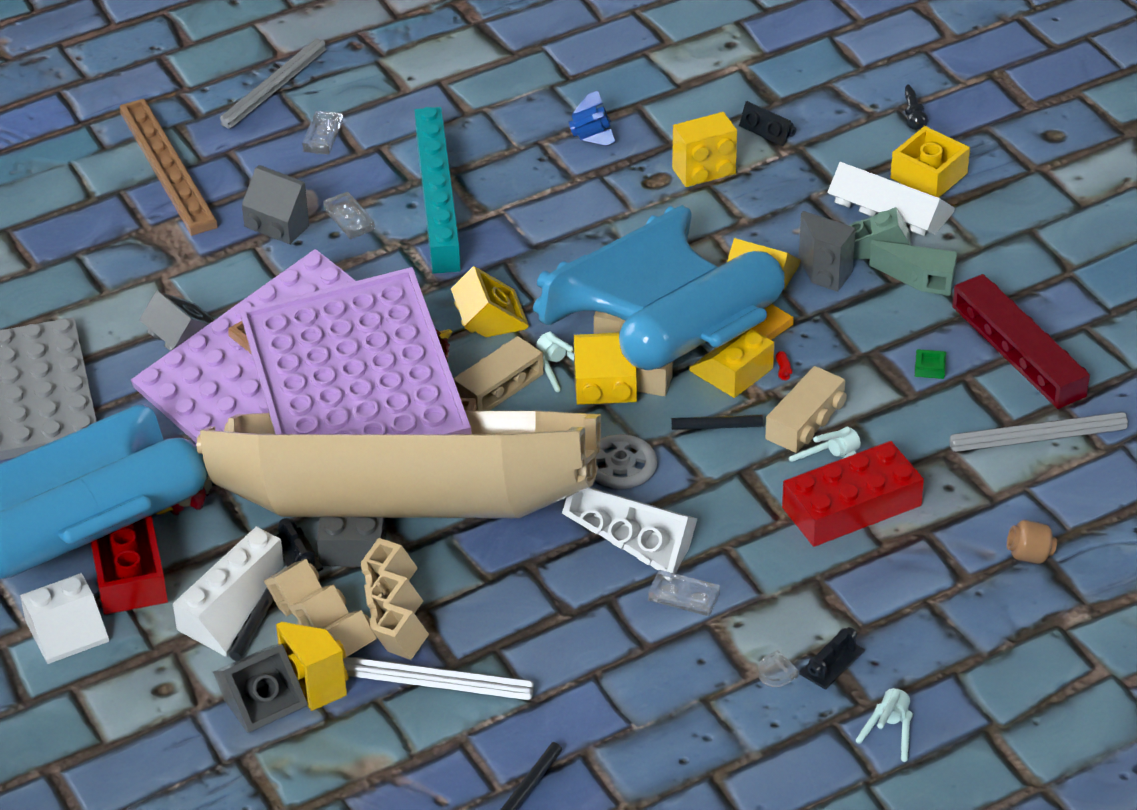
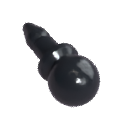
M907 84L905 86V98L908 105L905 109L907 125L912 129H921L927 126L928 116L924 112L923 105L918 104L915 91Z

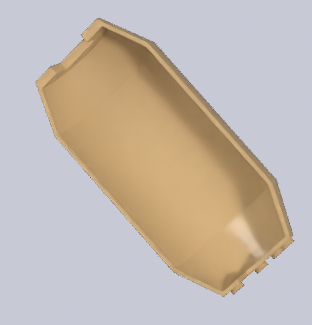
M465 411L472 434H275L269 413L236 414L228 418L224 431H215V426H209L200 430L196 446L197 452L203 454L210 481L281 517L520 519L593 485L598 469L596 466L597 453H600L601 414L553 411Z

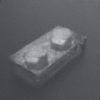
M316 111L302 143L303 152L330 155L343 123L342 113Z
M348 191L323 200L324 210L349 239L375 230L374 220Z
M659 570L649 589L648 601L710 617L720 595V585Z

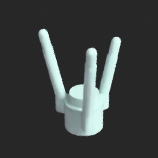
M549 331L538 339L536 347L543 352V367L555 392H560L557 379L548 361L558 362L565 355L574 361L573 347Z
M846 426L838 431L815 436L813 438L814 442H827L789 457V460L794 462L828 448L834 456L846 458L856 454L855 451L860 448V438L855 430Z
M893 688L887 690L882 703L877 704L873 715L856 738V742L858 744L863 742L878 719L877 727L879 729H882L886 722L896 724L901 721V760L906 762L909 751L910 721L913 713L908 710L910 704L908 694L900 689Z

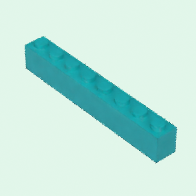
M425 107L414 109L432 274L461 272L459 240L442 108Z

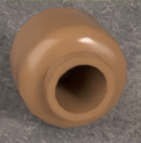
M1022 520L1018 522L1017 525H1013L1010 528L1007 536V549L1011 550L1012 556L1016 560L1028 563L1041 564L1045 562L1048 556H1053L1057 546V539L1053 537L1050 526L1035 521Z

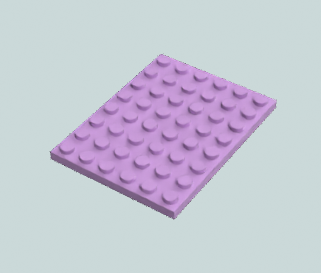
M314 249L131 379L132 385L195 443H197L200 430L209 426H215V431H224L228 418L236 414L269 413L252 354L228 335V328L242 321L239 310L355 282V280Z
M413 267L239 310L275 434H472L471 426Z

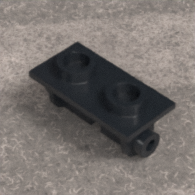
M749 101L745 102L739 123L740 127L781 146L785 145L788 136L793 137L795 135L796 127H794L791 120Z
M289 518L280 520L278 534L274 536L281 539L285 565L288 567L295 562L307 559L308 563L312 564L317 572L324 570L301 527L297 528L295 521Z
M851 627L847 629L842 628L815 657L809 660V663L799 671V675L826 690L865 651V649L856 644L857 632Z

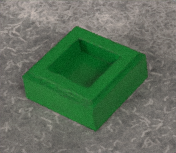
M916 349L914 377L944 379L946 352Z

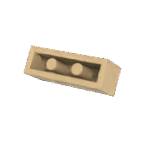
M519 336L515 337L453 378L460 398H476V411L492 410L543 375V352Z
M813 366L766 416L765 439L797 453L804 444L811 442L814 433L821 426L824 427L828 423L830 416L835 410L843 407L847 394L844 392L845 379Z

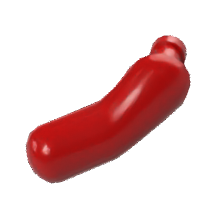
M779 351L775 355L779 365L778 377L786 381L790 378L793 371L787 354L784 351Z

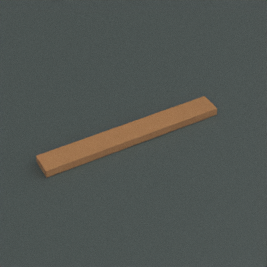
M140 99L120 105L122 117L190 235L193 236L218 228L217 220L146 100Z

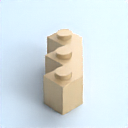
M596 311L594 315V334L619 333L625 320ZM673 362L662 368L648 371L636 368L637 392L666 396L672 380Z
M378 538L361 561L362 573L365 575L366 585H364L366 601L371 613V618H369L370 628L387 652L411 660L429 635L415 615L423 600L409 581L418 568L402 545Z
M307 559L295 562L264 580L279 610L286 616L293 614L298 619V625L326 629L335 641H341L346 651V657L377 639L370 628L369 617L363 614L362 610L349 613L345 606L346 599L343 593L335 588L334 584L321 587L318 581L319 574L316 568L308 563Z

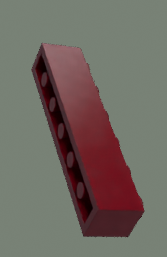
M981 274L954 286L952 307L1057 409L1087 397L1090 374L1087 370L1081 367L1066 350L1062 349L1048 333L1044 332L1030 316L1026 315L1012 299L1008 298L995 283L984 274Z

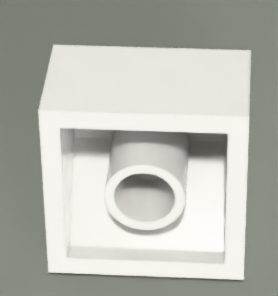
M82 573L20 595L25 621L47 664L109 642L95 598Z

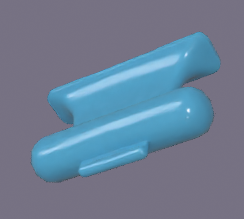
M683 205L677 208L669 206L663 215L659 217L652 215L646 225L588 255H583L570 263L562 261L557 269L551 273L546 270L543 271L537 279V286L542 288V294L535 301L533 311L539 314V321L545 325H552L575 312L581 311L603 312L625 320L619 332L621 352L634 367L648 371L666 366L705 342H708L712 347H720L763 322L767 317V312L764 308L774 303L785 287L784 272L775 258L761 251L743 253L720 267L710 263L698 255L687 242L692 217L691 210Z
M140 404L0 464V579L12 578L193 497L203 489L208 477L203 454L197 452V446L191 440L184 438L163 440L154 411L148 406Z

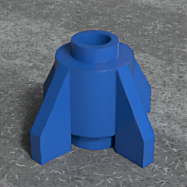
M599 91L590 93L584 98L572 113L573 120L569 121V126L574 137L579 136L582 141L607 146L616 141L612 129L605 131V128L611 127V119L607 115L604 106L597 108V106L603 104Z

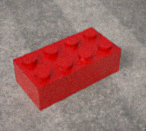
M888 441L784 480L782 508L811 545L815 547L920 507L922 505L924 478L892 441Z
M152 516L91 542L104 615L168 603Z

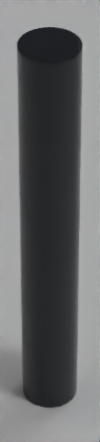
M762 415L671 418L672 430L763 427Z
M268 588L265 589L229 653L230 658L235 661L242 659L274 601Z
M552 742L500 810L519 809L562 752V747L558 743Z

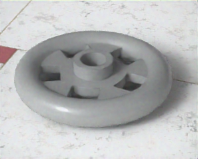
M614 434L601 438L600 453H597L596 463L605 461L606 468L597 469L595 482L612 489H629L645 483L653 476L657 467V456L654 449L646 441L632 435ZM611 447H614V448H615L614 450L610 451L608 454L604 452V450H606V449H608V448H611ZM627 448H633L637 450V452L633 454L631 451L627 450ZM636 462L645 463L642 469L634 468ZM613 473H615V474H626V473H627V476H626V477H615V476H613Z

